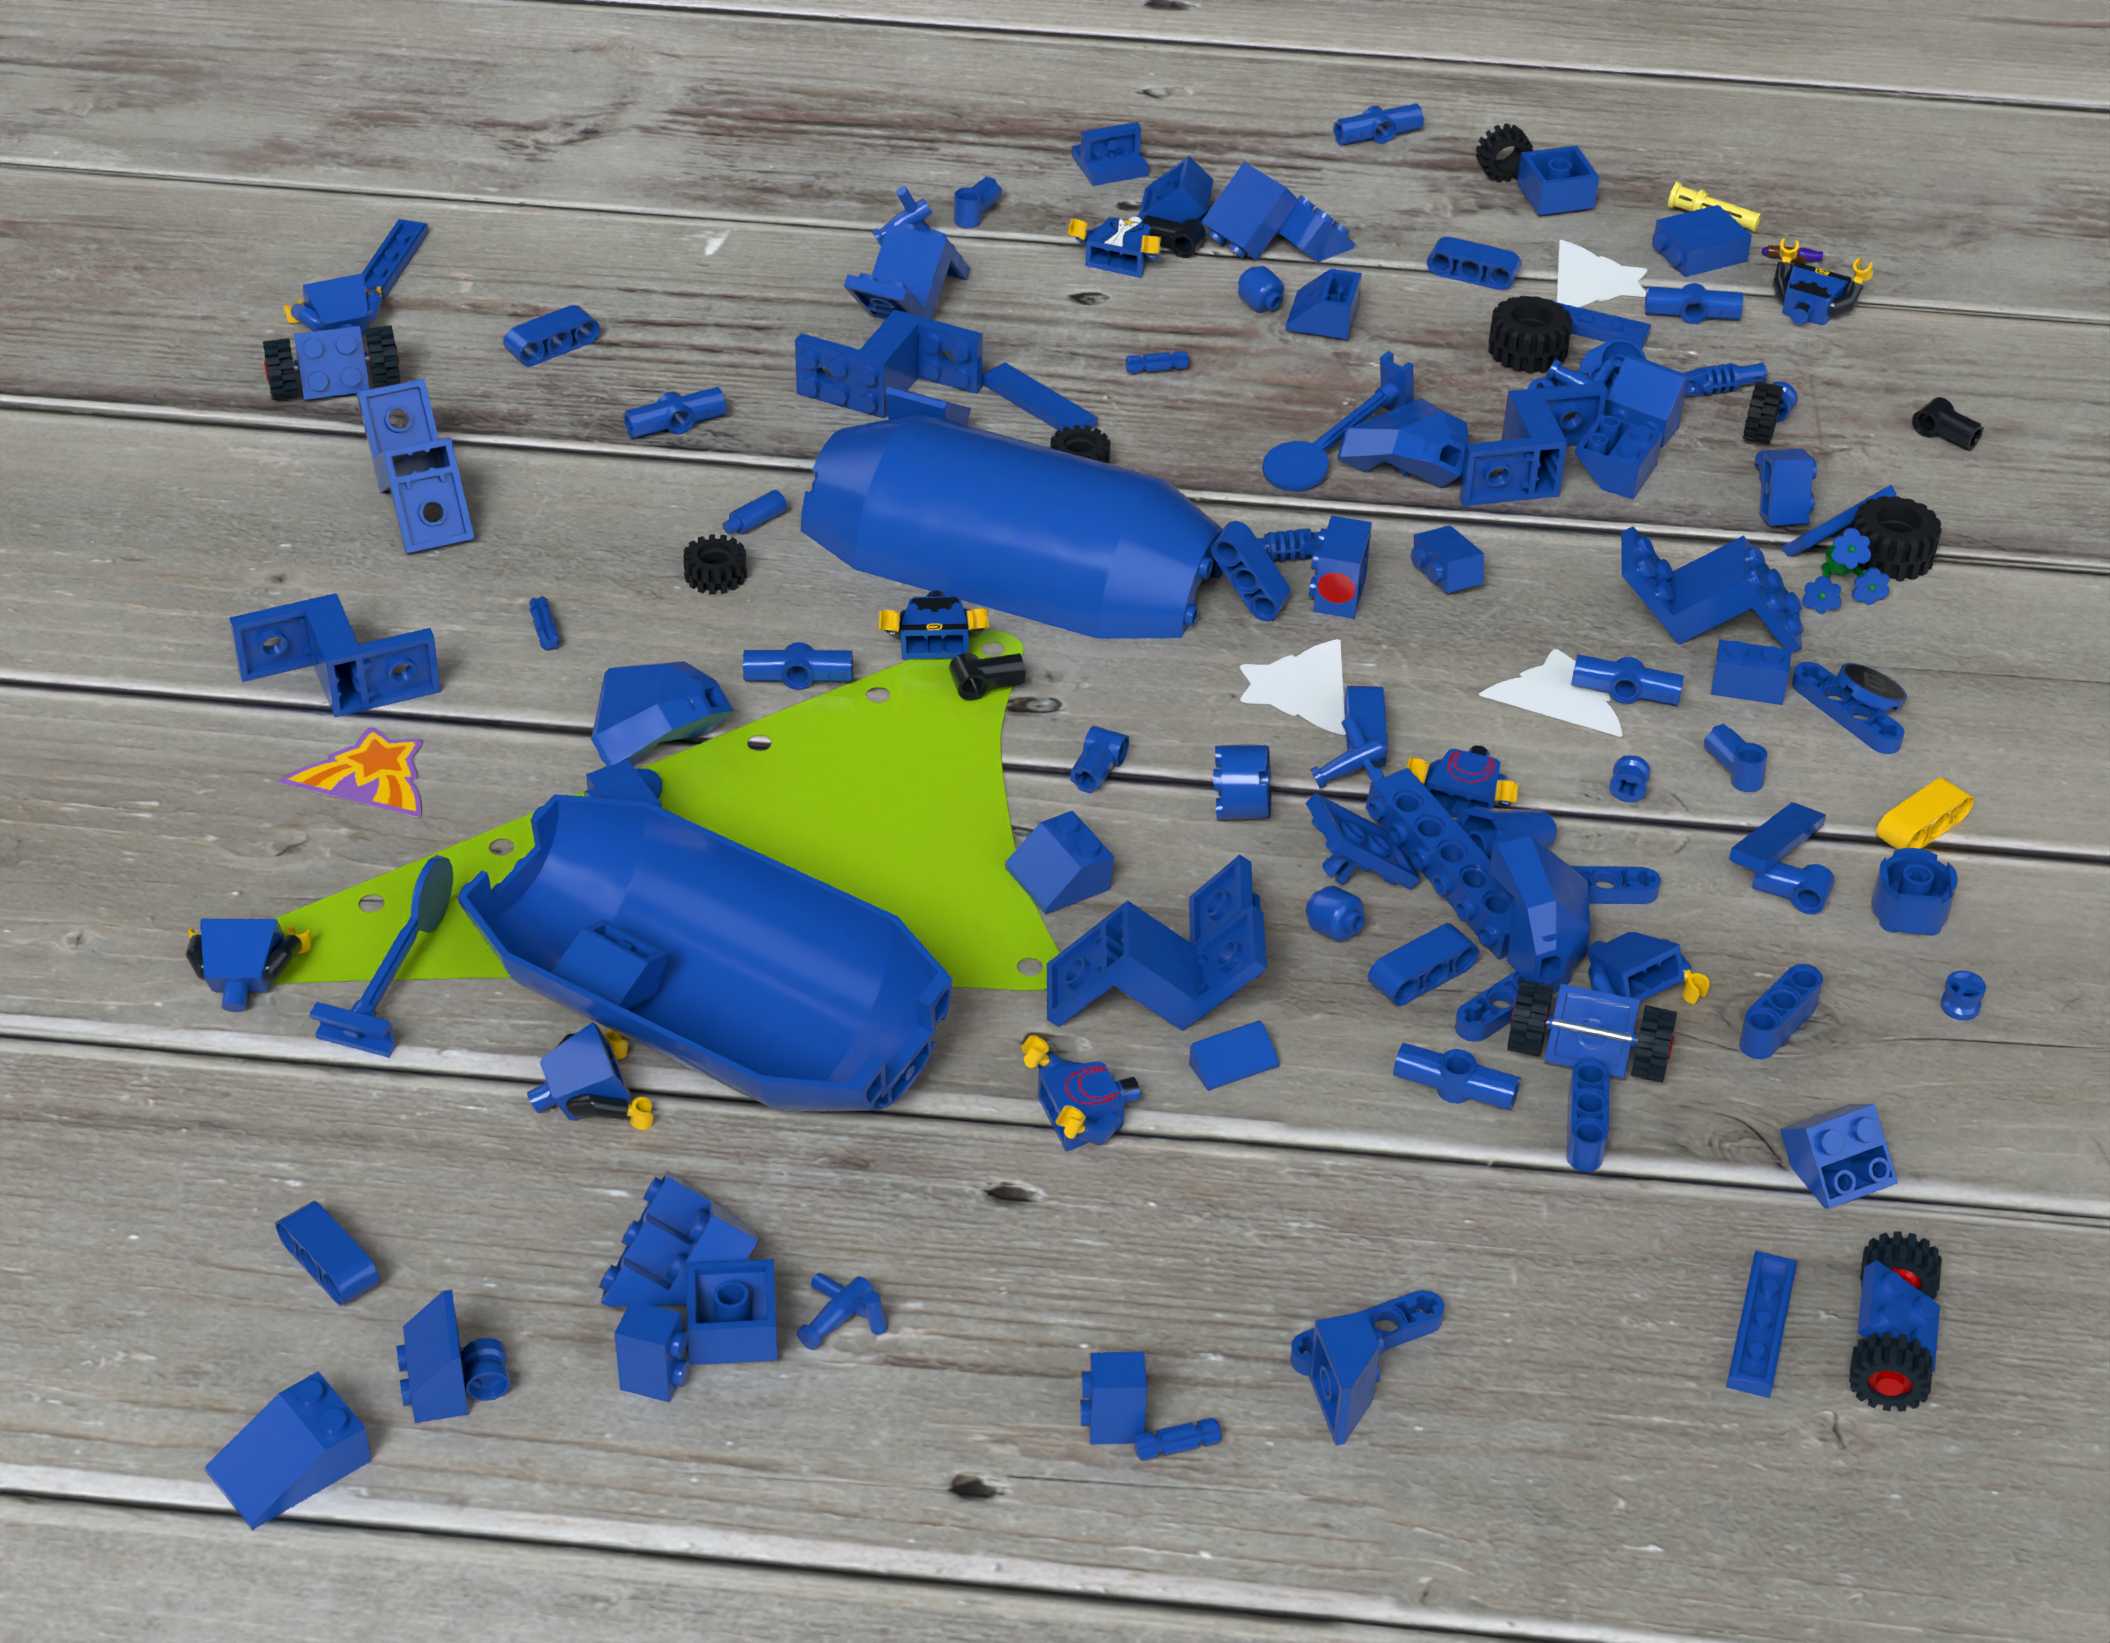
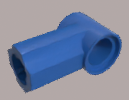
M986 176L971 188L956 190L954 193V223L957 226L973 228L980 225L981 214L1001 198L1002 188L996 183L994 178Z
M1724 723L1713 727L1712 731L1704 739V748L1731 772V784L1733 787L1744 792H1754L1761 789L1765 779L1766 749L1755 743H1746L1734 730L1728 728Z
M1092 726L1086 735L1083 752L1071 770L1070 781L1074 782L1080 791L1086 793L1100 789L1113 766L1120 767L1123 764L1129 747V736Z
M1777 862L1763 874L1756 871L1752 888L1790 899L1796 909L1805 914L1812 915L1818 914L1823 910L1835 879L1832 872L1822 865L1811 864L1801 869Z

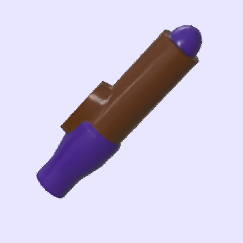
M1768 245V247H1764L1761 250L1762 254L1769 258L1782 259L1779 255L1780 246ZM1784 247L1787 250L1794 249L1793 247ZM1801 247L1798 249L1797 257L1791 260V263L1822 262L1823 252Z

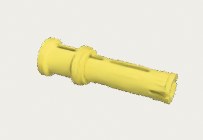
M1678 181L1672 188L1668 200V208L1678 207L1691 212L1707 208L1705 207L1706 204L1711 206L1720 205L1726 211L1741 215V218L1732 217L1742 227L1755 232L1759 226L1762 213H1756L1709 197L1705 190L1701 189L1698 192L1683 187L1682 183ZM1681 197L1692 199V202L1681 199Z

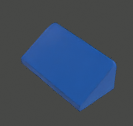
M1256 1021L1194 1042L1190 1046L1189 1065L1209 1091L1279 1066V1060L1266 1028L1261 1021Z

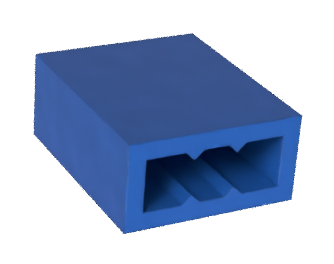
M1243 162L1201 223L1210 230L1207 236L1221 246L1226 242L1229 244L1228 249L1238 257L1243 259L1247 255L1257 261L1299 200L1287 187Z
M1715 205L1656 220L1652 246L1684 277L1747 262L1752 235L1720 205Z

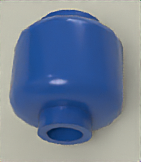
M1265 266L1250 267L1240 276L1238 281L1239 297L1252 310L1262 313L1268 310L1273 311L1280 306L1283 301L1284 283L1270 269Z
M1327 886L1316 891L1307 903L1306 915L1311 929L1337 942L1347 941L1359 933L1364 926L1365 915L1361 899L1336 886Z

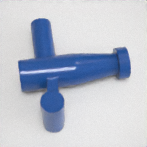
M901 186L896 190V194L905 210L896 215L880 230L876 228L872 231L880 246L882 245L888 224L899 226L900 223H908L917 227L918 231L926 233L932 230L924 220L933 214L932 210L924 198L915 202L906 186Z
M1555 359L1546 377L1550 379L1555 377L1565 386L1598 382L1606 384L1616 366L1613 362L1605 360L1592 380L1583 374L1561 366V362ZM1610 389L1607 390L1606 402L1611 392Z
M1351 716L1344 719L1341 724L1353 748L1321 768L1317 766L1311 768V772L1320 789L1327 786L1325 782L1354 773L1362 768L1366 769L1370 781L1374 782L1385 776L1380 768L1374 767L1372 763L1387 756L1378 737L1366 741L1355 717Z
M817 1273L812 1278L811 1287L828 1296L831 1300L809 1325L804 1324L797 1330V1337L806 1348L815 1350L821 1344V1339L845 1323L853 1314L867 1319L873 1334L880 1335L887 1331L888 1326L880 1295L874 1291L872 1285L865 1278L857 1276L846 1287L822 1273Z

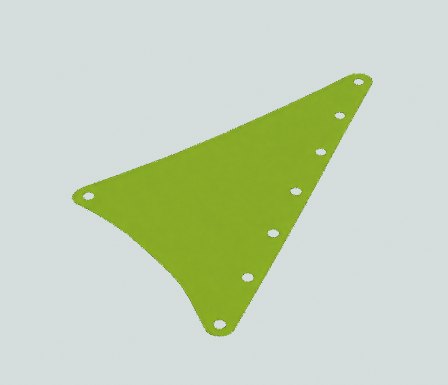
M986 630L982 631L978 637H969V653L975 654L979 659L991 658V656L983 654L981 650L983 645L990 642L1003 645L1005 650L1000 656L1018 653L1021 656L1023 655L1024 648L1022 642L1006 632ZM954 658L909 659L639 768L650 769L661 778L662 792L658 800L661 802L662 809L898 916L952 977V987L1017 991L1047 989V963L1060 952L1052 940L1033 899L1005 868L1006 861L1016 851L1001 759V730L1013 686L989 689L979 699L965 700L959 696L950 674L949 666ZM879 687L888 690L890 696L886 701L877 703L867 699L866 694L870 689ZM761 735L768 737L772 744L766 750L756 751L748 747V740L753 736ZM583 791V792H580V793H578V794H575V795H573V796H583V797H584V791ZM534 812L274 918L277 919L284 933V938L287 936L286 930L289 926L295 927V934H303L306 932V929H310L311 949L305 953L297 954L279 978L272 981L271 984L371 981L399 932L411 917L412 896L422 868L430 858L436 855L448 858L453 868L452 893L448 907L442 920L434 930L429 933L419 930L417 939L393 980L511 978L462 909L457 896L463 886L471 882L482 870L488 873L492 890L497 883H501L513 870L517 861L524 858L535 847L530 820ZM499 839H507L514 843L513 851L502 856L494 855L490 852L489 846L492 842ZM368 895H378L384 899L383 907L374 912L363 911L359 908L358 903ZM1033 958L1040 961L1043 968L1039 974L1027 976L1018 971V962L1023 959Z

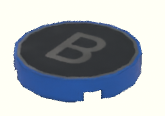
M1845 663L1836 676V681L1841 689H1845L1847 685L1853 690L1851 695L1854 699L1881 711H1890L1892 707L1895 711L1900 710L1907 697L1904 689L1894 680L1860 664Z

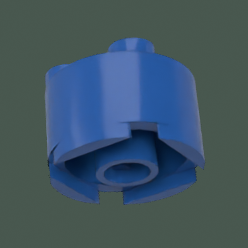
M1261 744L1215 746L1216 768L1221 769L1213 770L1214 791H1218L1219 797L1222 796V798H1216L1217 820L1270 818L1271 765L1269 746Z
M1919 848L1899 849L1894 851L1893 857L1887 860L1885 857L1880 864L1871 901L1872 909L1880 919V926L1891 933L1901 931L1929 936L1939 934L1942 926L1948 919L1958 882L1954 867L1949 862L1945 866L1937 861V854Z

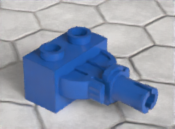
M1803 448L1764 450L1759 452L1755 456L1757 463H1754L1755 468L1760 472L1759 480L1761 482L1759 515L1769 525L1809 523V515L1814 510L1815 505L1814 495L1811 491L1812 480L1817 475V465L1814 458Z

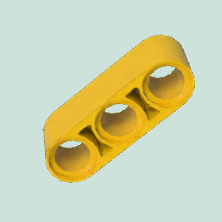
M1939 777L1887 812L1877 826L1876 835L1896 850L1903 848L1922 849L1964 820L1973 807L1974 797L1946 778Z

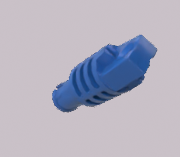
M1762 362L1746 366L1727 363L1725 365L1701 367L1684 372V374L1688 375L1685 396H1708L1719 394L1720 392H1734L1741 386L1756 384L1757 381L1764 383L1767 381L1766 377H1761L1767 376L1766 366Z
M1310 528L1267 532L1263 538L1257 539L1273 563L1276 561L1284 562L1285 560L1294 561L1295 559L1304 560L1312 558L1314 550L1318 549L1320 532H1311Z

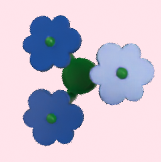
M1849 528L1844 531L1843 537L1837 536L1834 538L1833 545L1826 551V562L1821 565L1822 576L1818 577L1814 583L1808 582L1805 584L1804 590L1806 593L1803 596L1802 602L1806 607L1815 608L1816 612L1821 614L1825 613L1827 609L1835 610L1840 607L1841 597L1839 594L1841 593V587L1838 584H1832L1829 578L1831 572L1837 575H1846L1850 572L1856 574L1857 577L1854 581L1856 587L1852 591V597L1858 602L1864 601L1867 605L1875 603L1876 599H1883L1888 595L1889 587L1887 583L1890 579L1886 573H1881L1876 567L1869 568L1864 573L1858 564L1868 562L1871 557V552L1867 548L1870 544L1867 536H1860L1858 530Z

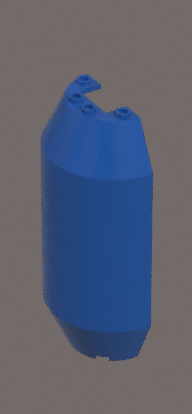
M927 414L909 415L846 427L836 431L825 443L812 469V473H815V480L812 482V490L810 492L805 491L802 506L801 532L855 570L928 591L938 590L946 596H957L963 601L1097 639L1182 638L1189 626L1193 627L1196 623L1199 607L1195 606V592L1203 578H1209L1212 567L1213 577L1219 579L1223 573L1211 553V547L1223 528L1168 480Z
M554 794L544 806L539 807L530 819L535 847L524 858L517 861L513 870L503 881L497 883L491 890L488 873L482 870L471 882L463 886L457 896L466 915L511 978L519 985L778 1111H868L889 1107L911 1087L923 1070L937 1044L931 1040L936 1033V1025L940 1020H946L950 1006L952 977L898 916L647 801ZM603 919L669 953L657 995L628 1009L620 1007L551 973L582 928Z

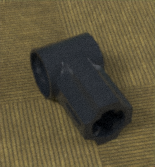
M1146 215L1143 219V224H1148L1151 227L1150 236L1161 237L1160 246L1171 249L1176 256L1181 258L1191 257L1206 235L1204 226L1195 219H1186L1182 223Z
M1942 397L1934 398L1914 413L1912 417L1913 427L1921 436L1932 437L1937 435L1968 451L1976 447L1984 430L1980 423L1956 412L1953 405Z
M963 653L956 656L950 662L949 670L957 692L965 700L979 699L989 689L1025 683V671L1020 653L979 659L972 653Z

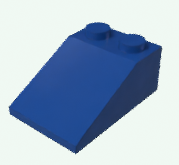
M319 1371L278 1393L205 1466V1470L250 1529L254 1530L371 1462L365 1426Z

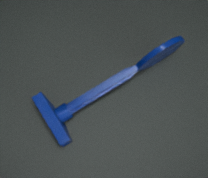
M1387 351L1380 357L1381 386L1375 391V394L1315 442L1291 441L1281 443L1272 448L1265 455L1262 464L1265 479L1272 486L1284 491H1302L1320 484L1327 476L1329 461L1325 452L1343 438L1346 429L1364 422L1381 407L1391 411L1414 401L1413 364L1407 362L1401 367L1394 363L1393 353Z
M436 855L430 858L422 868L412 896L411 917L399 932L360 1001H356L351 1010L320 1002L315 1003L310 1012V1018L320 1021V1026L315 1033L317 1039L390 1058L396 1047L391 1023L388 1020L375 1017V1009L417 939L419 930L427 933L434 930L445 914L453 885V868L448 858Z

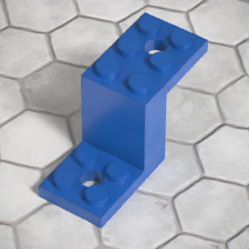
M900 223L899 226L888 224L872 275L860 273L858 277L847 274L844 287L871 317L886 320L895 309L932 319L946 275L967 280L970 267L964 261L963 256L957 252L955 246L948 240L946 234L937 230H929V233L918 231L917 227L908 223Z
M894 309L861 349L802 333L795 339L797 394L883 419L888 415L885 396L887 386L908 391L914 382L921 378L975 394L982 388L983 333ZM944 351L951 352L956 361L949 359ZM822 367L828 368L834 377L827 375Z
M425 379L357 392L380 493L391 491L405 554L475 539L451 437L441 440L438 438ZM393 410H401L407 415L408 422L404 428L398 429L390 424L389 415ZM427 503H435L440 507L442 515L438 522H429L424 518L423 508Z
M1604 382L1508 391L1502 441L1466 444L1459 495L1462 506L1559 497L1566 448L1568 446H1577L1600 414L1604 415L1608 390ZM1577 412L1570 420H1563L1566 414ZM1504 468L1497 476H1489L1493 470Z
M1634 526L1621 532L1622 576L1678 644L1753 608L1785 649H1789L1793 653L1802 648L1801 633L1803 632V626L1799 617V611L1802 610L1799 598L1794 592L1789 593L1779 572L1776 569L1771 570L1765 563V558L1757 545L1752 546L1744 535L1672 571L1670 564L1665 559L1661 560L1657 556L1650 539L1647 536L1642 537Z
M337 593L229 618L238 671L242 682L314 666L334 718L441 692L435 640L431 628L358 644ZM269 638H280L278 643L273 646L263 645ZM398 665H408L406 669L402 672H392V670Z
M1127 900L1047 963V1020L1059 1027L1071 1017L1077 1016L1085 1006L1098 996L1106 994L1112 986H1115L1183 1031L1195 1021L1201 1020L1222 1001L1231 998L1237 990L1252 979L1258 978L1267 969L1263 912L1253 905L1249 906L1196 947Z

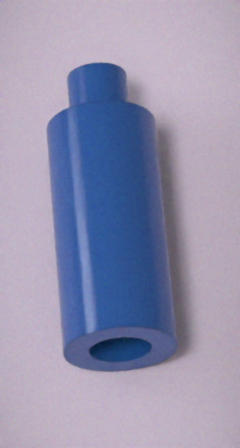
M772 490L730 512L729 520L723 522V528L727 534L734 532L744 534L787 510L786 500L778 490Z

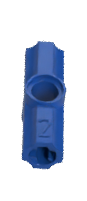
M1417 103L1386 110L1379 106H1372L1366 109L1362 115L1337 119V122H1334L1333 132L1339 146L1373 139L1377 143H1386L1397 134L1419 130L1423 127L1424 117L1421 107Z
M1697 283L1687 284L1683 288L1648 286L1645 296V315L1681 317L1686 323L1698 324L1705 319L1739 321L1742 315L1743 292L1706 290L1705 287Z
M719 387L684 396L677 392H667L659 397L656 403L626 410L623 416L627 433L632 440L666 430L673 434H683L689 431L694 423L723 416L727 413L723 392Z
M801 642L792 643L785 650H744L743 678L745 681L783 682L787 687L796 690L805 689L812 682H852L853 652L852 650H814L808 644Z
M1577 654L1571 685L1610 693L1615 701L1622 704H1630L1638 699L1677 706L1684 675L1645 668L1641 661L1633 657H1623L1614 662Z
M1403 1042L1398 1051L1393 1070L1394 1076L1437 1088L1438 1095L1449 1103H1464L1469 1099H1473L1506 1110H1512L1521 1077L1477 1065L1475 1057L1465 1050L1454 1049L1441 1054Z

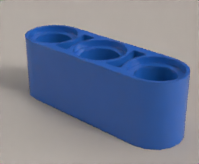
M1442 237L1436 242L1429 254L1427 267L1437 276L1496 290H1505L1512 285L1521 268V260L1515 252L1453 237Z
M570 305L511 328L506 333L503 344L524 366L529 367L589 345L598 337L600 325L580 306Z
M1231 521L1225 525L1211 547L1212 556L1250 612L1262 621H1272L1277 617L1290 596L1289 585L1251 529L1242 522Z
M1347 686L1345 694V719L1351 716L1355 717L1366 741L1378 737L1387 756L1384 688L1375 686ZM1346 734V743L1348 751L1352 749L1353 746ZM1386 757L1372 763L1373 766L1385 767Z
M1446 923L1378 959L1369 970L1368 981L1393 1004L1402 1006L1469 970L1478 959L1479 948L1452 924Z
M1808 964L1792 966L1748 1009L1745 1014L1739 1041V1047L1745 1055L1754 1059H1765L1772 1056L1815 1012L1823 983V975L1820 970Z
M1583 1058L1574 1064L1568 1094L1566 1158L1571 1167L1583 1172H1592L1602 1166L1609 1133L1610 1072L1604 1062L1595 1058Z
M317 1201L308 1203L275 1223L278 1236L286 1249L338 1305L342 1306L380 1283L379 1273L370 1257Z

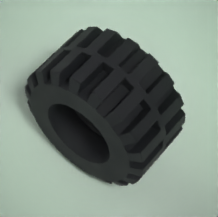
M1538 296L1508 298V301L1500 302L1498 307H1495L1493 310L1488 344L1489 353L1493 355L1495 361L1501 362V365L1513 368L1516 371H1526V373L1546 372L1547 369H1550L1555 359L1563 364L1568 355L1572 328L1570 313L1568 310L1563 309L1564 307L1559 303H1554L1553 300L1543 299Z
M1880 496L1878 499L1872 498L1867 500L1866 504H1861L1858 507V511H1856L1852 528L1858 530L1860 536H1867L1869 538L1870 544L1867 548L1871 552V557L1866 563H1858L1860 568L1868 570L1869 568L1876 567L1881 573H1886L1890 579H1896L1897 581H1904L1905 578L1915 579L1918 575L1923 576L1926 574L1928 569H1931L1933 566L1942 529L1940 519L1936 518L1937 514L1933 510H1928L1927 506L1922 503L1914 502L1915 500L1909 498H1900V496Z

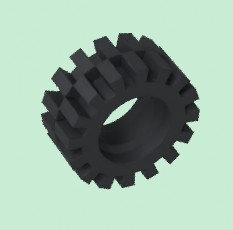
M1504 124L1503 129H1501L1497 125L1494 126L1495 132L1491 133L1488 130L1485 132L1487 138L1481 137L1479 139L1482 146H1476V152L1478 153L1476 154V159L1491 180L1495 179L1496 182L1501 183L1504 178L1506 182H1511V176L1518 179L1521 152L1533 151V146L1523 130L1519 129L1518 126L1513 124L1511 128L1509 124ZM1514 146L1513 152L1508 157L1502 160H1495L1501 150Z
M1756 382L1745 422L1744 440L1768 445L1771 443L1780 410L1783 386Z
M1074 425V429L1071 430L1067 426L1063 428V432L1058 430L1055 432V436L1051 437L1050 448L1110 463V439H1108L1105 433L1101 434L1100 429L1096 428L1091 431V426L1085 425L1084 429H1080V425Z
M711 534L707 540L703 536L698 537V543L692 540L689 543V547L684 549V576L686 583H689V587L692 589L698 587V592L700 593L709 590V595H715V590H720L721 594L727 593V588L734 591L738 589V584L742 586L745 582L744 578H747L746 549H744V545L741 542L737 544V539L732 537L728 541L727 535H721L720 539H716L715 534Z

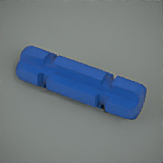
M1177 351L1172 354L1170 352L1143 354V357L1132 355L1126 357L1125 365L1128 373H1140L1142 370L1144 372L1171 370V367H1174V369H1185L1188 367L1189 358L1186 351Z
M543 596L538 599L533 597L529 601L530 612L534 618L533 622L537 635L540 638V645L546 651L551 648L557 649L560 645L559 634L555 628L556 624L549 608L548 599Z
M1207 1418L1197 1421L1196 1426H1192L1190 1422L1159 1429L1156 1435H1152L1151 1431L1137 1434L1134 1437L1135 1453L1140 1460L1145 1461L1157 1458L1158 1453L1161 1452L1163 1456L1197 1449L1200 1443H1203L1204 1447L1215 1445L1221 1441V1429L1215 1418Z

